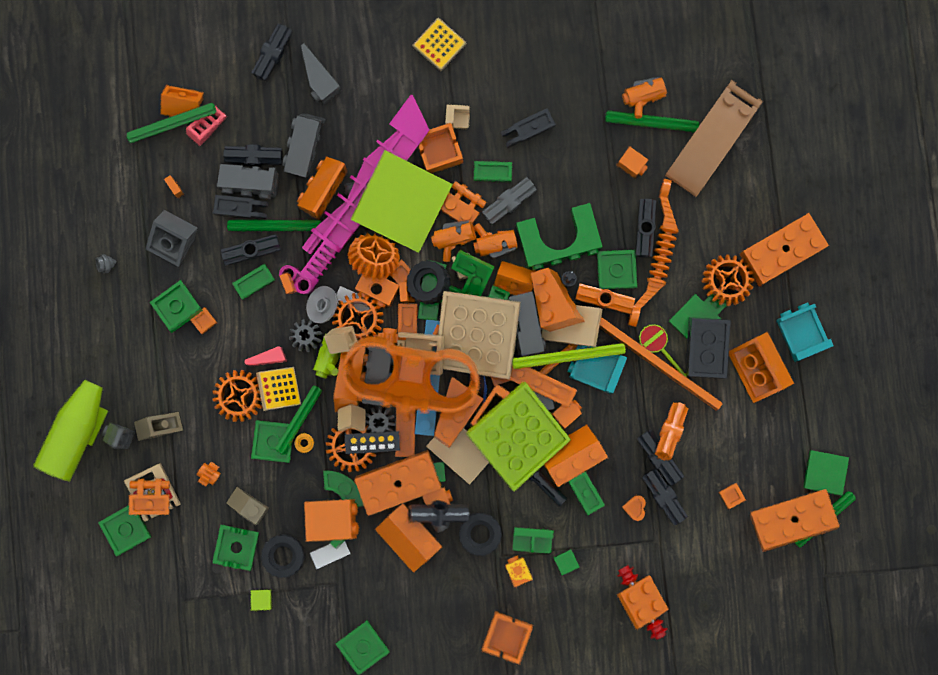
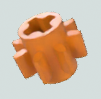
M383 328V332L377 335V337L389 340L395 346L397 345V340H401V337H398L397 329Z
M210 462L209 465L204 463L197 473V476L200 477L198 482L204 486L208 484L213 486L221 475L217 471L219 466L213 462Z

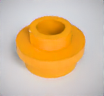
M303 433L296 437L294 444L299 452L306 453L313 448L314 440L309 434ZM304 439L308 441L306 447L301 445V441Z

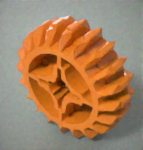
M367 233L365 236L360 235V237L353 240L349 247L348 259L349 264L352 265V270H358V275L364 274L365 278L369 276L372 280L375 277L381 280L383 277L387 279L389 275L395 272L399 265L400 255L398 254V249L395 248V243H390V239H384L383 235L378 237L376 234L371 236Z
M729 255L725 256V260L722 256H719L718 261L713 259L711 264L706 266L708 271L703 272V275L708 277L702 279L703 283H707L703 289L710 290L707 293L708 297L712 294L715 295L712 299L713 302L720 299L719 305H722L724 300H726L727 306L731 305V300L734 305H737L738 300L743 302L745 300L744 296L748 297L750 295L748 290L753 289V286L749 284L754 282V278L749 277L753 274V271L746 270L749 264L743 266V259L737 262V256H733L732 260H730ZM724 266L733 268L730 272L718 270V268ZM738 272L742 278V286L736 278ZM733 274L730 278L731 281L723 287L726 283V278ZM714 275L716 276V279L720 282V286L718 289L714 284ZM725 289L738 291V293L732 295L724 294L723 292Z
M352 293L351 300H349L347 295L344 296L347 301L346 303H343L341 300L338 301L342 307H337L336 311L339 313H334L332 316L338 318V320L332 321L333 325H339L336 328L358 326L362 333L355 335L360 340L370 337V334L377 336L376 332H374L375 329L378 331L382 330L377 324L384 323L382 319H378V317H382L384 314L383 312H377L381 309V306L377 305L374 307L375 299L369 302L370 296L367 295L364 300L362 293L359 294V298H356L355 293ZM354 304H364L370 309L358 311ZM349 307L351 316L343 323V314ZM353 311H355L356 314H358L359 316H363L361 317V323L363 327H361V325L357 323V321L353 322V320H355V314ZM373 314L372 326L367 330L365 320Z
M233 370V377L227 372V380L220 377V381L223 382L222 385L215 384L216 387L220 388L219 391H213V394L218 395L217 398H213V402H219L215 409L222 408L219 412L220 415H224L227 412L225 416L227 420L233 415V422H237L238 416L240 421L244 422V415L249 420L252 419L250 413L252 412L257 415L258 412L255 408L262 409L263 407L258 404V401H261V397H259V385L255 384L258 381L257 377L250 380L252 373L249 372L245 377L244 370H241L239 376L238 372ZM235 381H246L251 387L240 389ZM228 385H230L231 394L224 400V392ZM236 390L239 393L243 392V395L241 396V401H239L238 399L234 400V398L237 396ZM254 392L253 402L247 407L246 399ZM238 403L243 411L234 412L227 405Z
M368 425L365 427V430L361 433H367L366 428L368 427ZM332 428L331 431L335 433V436L328 435V438L332 439V443L326 442V446H332V449L327 450L326 453H333V456L329 458L330 461L335 458L337 459L334 466L337 467L342 463L341 470H344L347 465L348 472H352V466H355V470L358 472L360 471V464L365 469L367 468L364 463L365 461L370 464L373 462L369 459V456L376 457V454L372 452L366 453L360 460H358V453L350 454L353 462L343 460L338 452L346 451L345 448L342 449L345 447V443L336 447L338 438L344 432L352 434L351 430L356 429L349 428L341 432Z

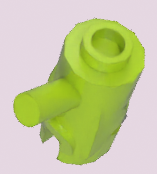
M323 338L313 370L316 371V376L326 379L327 376L338 374V369L335 365L341 352L330 354L325 338Z

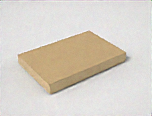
M576 305L579 314L585 322L551 332L542 329L541 337L545 341L596 347L602 309Z
M464 428L450 448L433 438L426 447L469 485L489 463L466 435L467 430Z

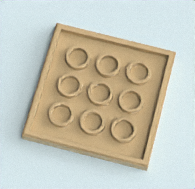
M444 291L438 335L444 336V349H455L467 354L474 361L479 375L511 379L521 302ZM447 358L443 359V369L470 373L468 366L464 363Z

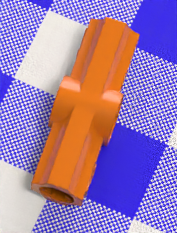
M580 283L575 300L597 305L600 308H608L630 315L635 302L633 297ZM603 294L608 295L610 302L607 304L602 303L600 296Z
M680 402L673 403L667 420H665L659 435L661 437L655 455L662 460H671L676 444L681 438L684 429L683 423L689 409L685 404Z

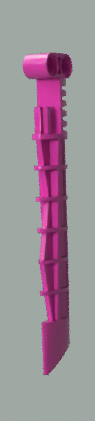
M413 95L409 96L389 123L397 131L384 143L377 140L376 142L380 146L367 158L364 157V162L357 178L351 175L350 178L355 182L348 198L346 199L341 194H337L345 202L332 214L325 211L324 214L328 217L315 229L312 228L311 231L313 233L302 248L309 254H312L321 240H323V243L303 270L300 271L290 265L283 266L280 269L279 276L285 274L288 269L293 270L292 280L297 292L310 294L314 290L315 285L319 281V275L323 276L322 271L324 269L327 270L326 266L328 263H332L330 260L336 258V252L340 253L360 224L352 221L351 217L384 150L407 161L429 132L426 121ZM304 280L309 283V287L305 291L300 287L301 282Z

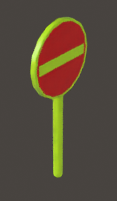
M655 324L644 327L639 336L640 344L651 353L662 351L678 372L687 377L664 349L668 341L666 331L661 326Z

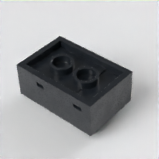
M689 317L685 374L687 376L727 378L731 320Z

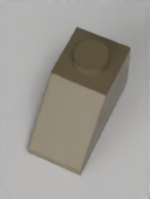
M179 412L146 417L134 422L138 441L183 431Z
M239 487L235 489L227 501L230 507L256 525L261 522L269 510V507Z

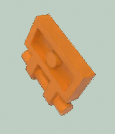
M455 181L452 188L457 193L454 196L449 192L440 210L457 222L469 220V222L474 223L480 214L474 208L476 205L484 208L487 202L481 199L482 196L479 194H474L468 190L466 185H461ZM463 195L471 200L469 205L460 200Z
M144 479L130 481V489H137V494L129 495V515L170 514V494H162V489H170V481H162V479H155V481H145ZM144 489H155V494H144Z

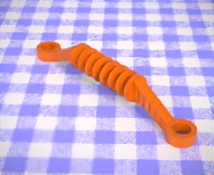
M663 179L659 194L664 215L660 230L665 233L658 234V237L663 239V241H656V244L661 246V248H655L654 250L659 256H653V259L658 262L651 263V266L656 268V270L649 271L654 278L647 279L646 292L633 306L628 322L630 326L636 327L640 309L666 285V282L661 280V278L668 277L663 270L670 269L665 263H671L667 256H672L673 252L668 249L675 248V245L670 243V241H676L677 238L672 236V234L679 232L667 198L672 180Z

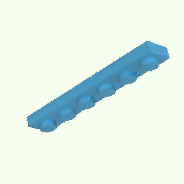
M426 320L425 334L432 335L440 321ZM433 346V352H436L437 346ZM430 374L431 385L438 393L440 375ZM420 409L417 410L415 434L434 436L436 410L429 409L428 413L420 412Z

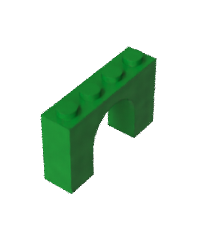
M590 203L571 208L570 212L576 229V239L570 247L563 250L551 249L542 242L535 218L516 223V229L528 269L532 268L533 271L543 269V265L551 263V266L561 264L564 259L569 258L570 261L580 259V255L583 254L592 256L599 253L598 250L602 249V243Z

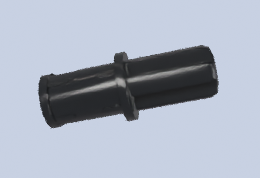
M568 271L562 275L561 280L565 287H571L576 283L577 277L573 271Z

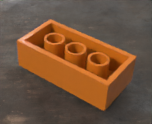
M808 213L747 248L739 255L744 260L745 265L749 264L748 270L753 271L752 276L760 287L829 245ZM783 246L787 249V252L783 251Z
M429 450L363 473L354 479L368 516L440 490L442 487ZM396 480H400L402 482V485L400 487L394 485V482Z
M826 489L750 513L762 552L839 528ZM791 517H797L799 521L793 523Z

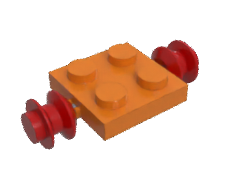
M626 565L618 570L619 574L617 577H622L621 585H628L629 587L617 595L635 628L639 629L649 623L646 630H651L652 635L650 638L655 637L658 640L666 635L665 631L668 628H663L661 626L663 620H656V617L669 609L651 576H646L636 582L638 574L632 573L634 567Z

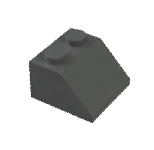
M164 210L153 221L146 250L179 267L194 242L198 228Z

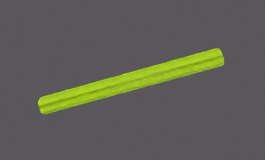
M622 343L513 358L512 366L514 369L624 354L625 345Z

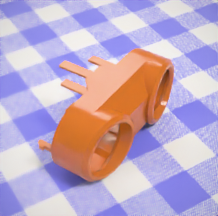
M377 336L366 337L354 343L347 352L342 367L344 382L352 393L364 399L382 401L383 406L390 407V405L401 407L400 413L409 414L410 409H420V412L428 413L429 409L442 412L463 410L473 402L479 387L478 369L474 361L467 354L455 349L432 352L395 346L389 340ZM368 346L385 348L391 354L394 362L391 376L380 384H367L361 381L353 370V358L359 349ZM444 358L460 361L468 366L470 370V385L459 396H442L431 385V370L438 361Z

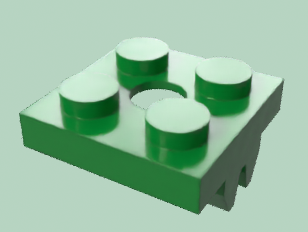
M220 525L213 563L251 571L260 532ZM232 543H241V552H232Z

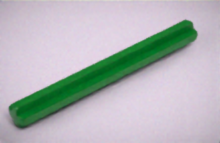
M209 103L127 133V139L130 143L213 115L216 113V107L213 103Z
M607 111L605 118L606 122L690 132H696L699 127L698 121L649 115L635 118V114Z
M228 220L227 229L229 231H311L321 221Z

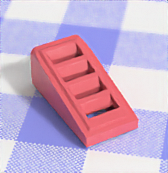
M217 107L214 114L218 117L217 120L210 115L193 121L186 128V134L199 146L207 140L226 118V115ZM206 118L212 123L211 125L205 121ZM202 124L206 128V130L201 128L200 125Z
M278 346L248 358L244 362L247 366L283 363L287 359L283 349Z

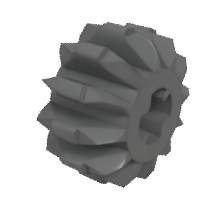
M303 319L301 320L302 326H299L297 322L294 323L297 330L290 329V332L295 335L290 336L289 339L296 340L292 346L296 347L299 345V351H302L305 346L306 351L310 352V345L316 349L317 346L314 342L321 343V339L316 338V336H321L322 332H315L319 326L316 324L312 327V320H309L306 325ZM305 331H308L310 338H306L304 341L301 334H305Z
M382 407L378 408V413H376L374 408H371L373 415L365 414L366 417L370 418L369 421L365 420V424H369L366 428L367 431L372 429L370 433L385 432L386 430L392 432L393 430L388 427L396 426V423L389 422V420L395 418L394 415L386 417L390 412L389 409H386L384 414H382ZM381 418H383L384 421L382 422L384 423V426H379L378 428H376V423H374L375 420H380Z

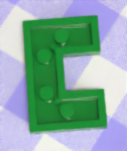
M460 250L451 269L467 276L468 279L463 290L451 285L449 292L481 296L494 270V266Z

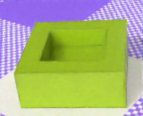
M251 590V610L272 609L271 590Z

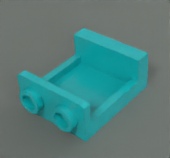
M809 303L798 306V311L792 313L791 310L781 313V318L776 320L794 362L834 346L832 340H828L814 309L816 308L815 304L810 306Z
M578 345L576 350L593 347ZM611 355L575 360V362L571 361L567 372L570 373L569 378L612 395L627 357Z

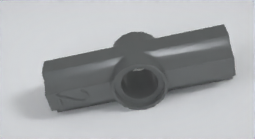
M526 177L512 189L509 188L497 198V201L488 206L482 214L493 225L507 213L510 214L522 204L521 202L537 191L531 180Z

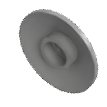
M321 286L311 293L306 307L310 320L314 323L322 324L332 318L337 308V295L335 291L328 286Z

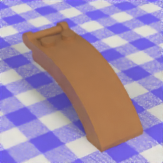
M731 80L665 176L697 197L763 101L759 98L755 99L736 86V83ZM732 91L734 94H736L737 96L751 104L752 108L743 103L742 101H740L732 94H730V92Z

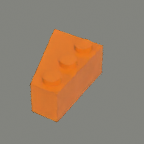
M545 268L531 273L541 328L551 332L585 322L557 272L550 268Z
M365 347L359 349L353 358L354 373L363 382L366 379L364 366H366L368 361ZM341 352L334 392L335 412L350 404L359 407V402H362V398L352 393L343 379L342 367L347 352Z
M452 377L446 397L459 396L468 388ZM476 395L468 407L457 412L441 411L434 438L450 448L482 403L483 398Z

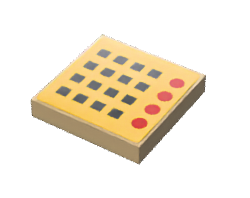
M437 18L413 44V47L442 71L466 45V42L443 21Z
M294 367L256 373L263 411L301 405Z

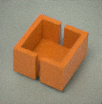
M451 123L430 129L418 145L425 170L429 173L463 163V157L458 142L456 143V136Z
M495 611L482 650L499 656L500 651H502V658L520 664L533 626L516 618L512 622V617Z

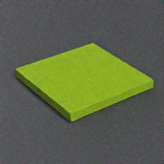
M384 150L351 220L419 253L453 184Z
M524 381L466 432V435L512 491L519 488L571 440Z

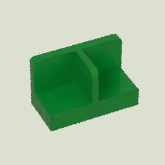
M586 471L567 481L586 515L605 506Z
M514 527L512 549L514 551L551 553L553 530Z

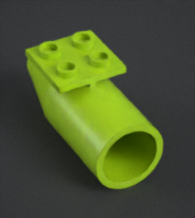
M86 380L82 382L58 412L33 465L34 467L66 481L71 480L87 444L93 446L108 414V410L99 407L102 387Z

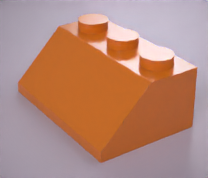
M327 156L325 160L319 162L316 168L318 172L315 177L311 176L307 183L308 188L306 192H302L297 200L299 209L318 220L348 172L343 162Z
M768 332L729 351L728 355L753 403L794 384Z
M587 425L568 435L571 440L544 464L556 487L561 486L608 458L598 439Z
M404 503L375 529L413 573L442 548V545L421 522L409 523L408 507Z

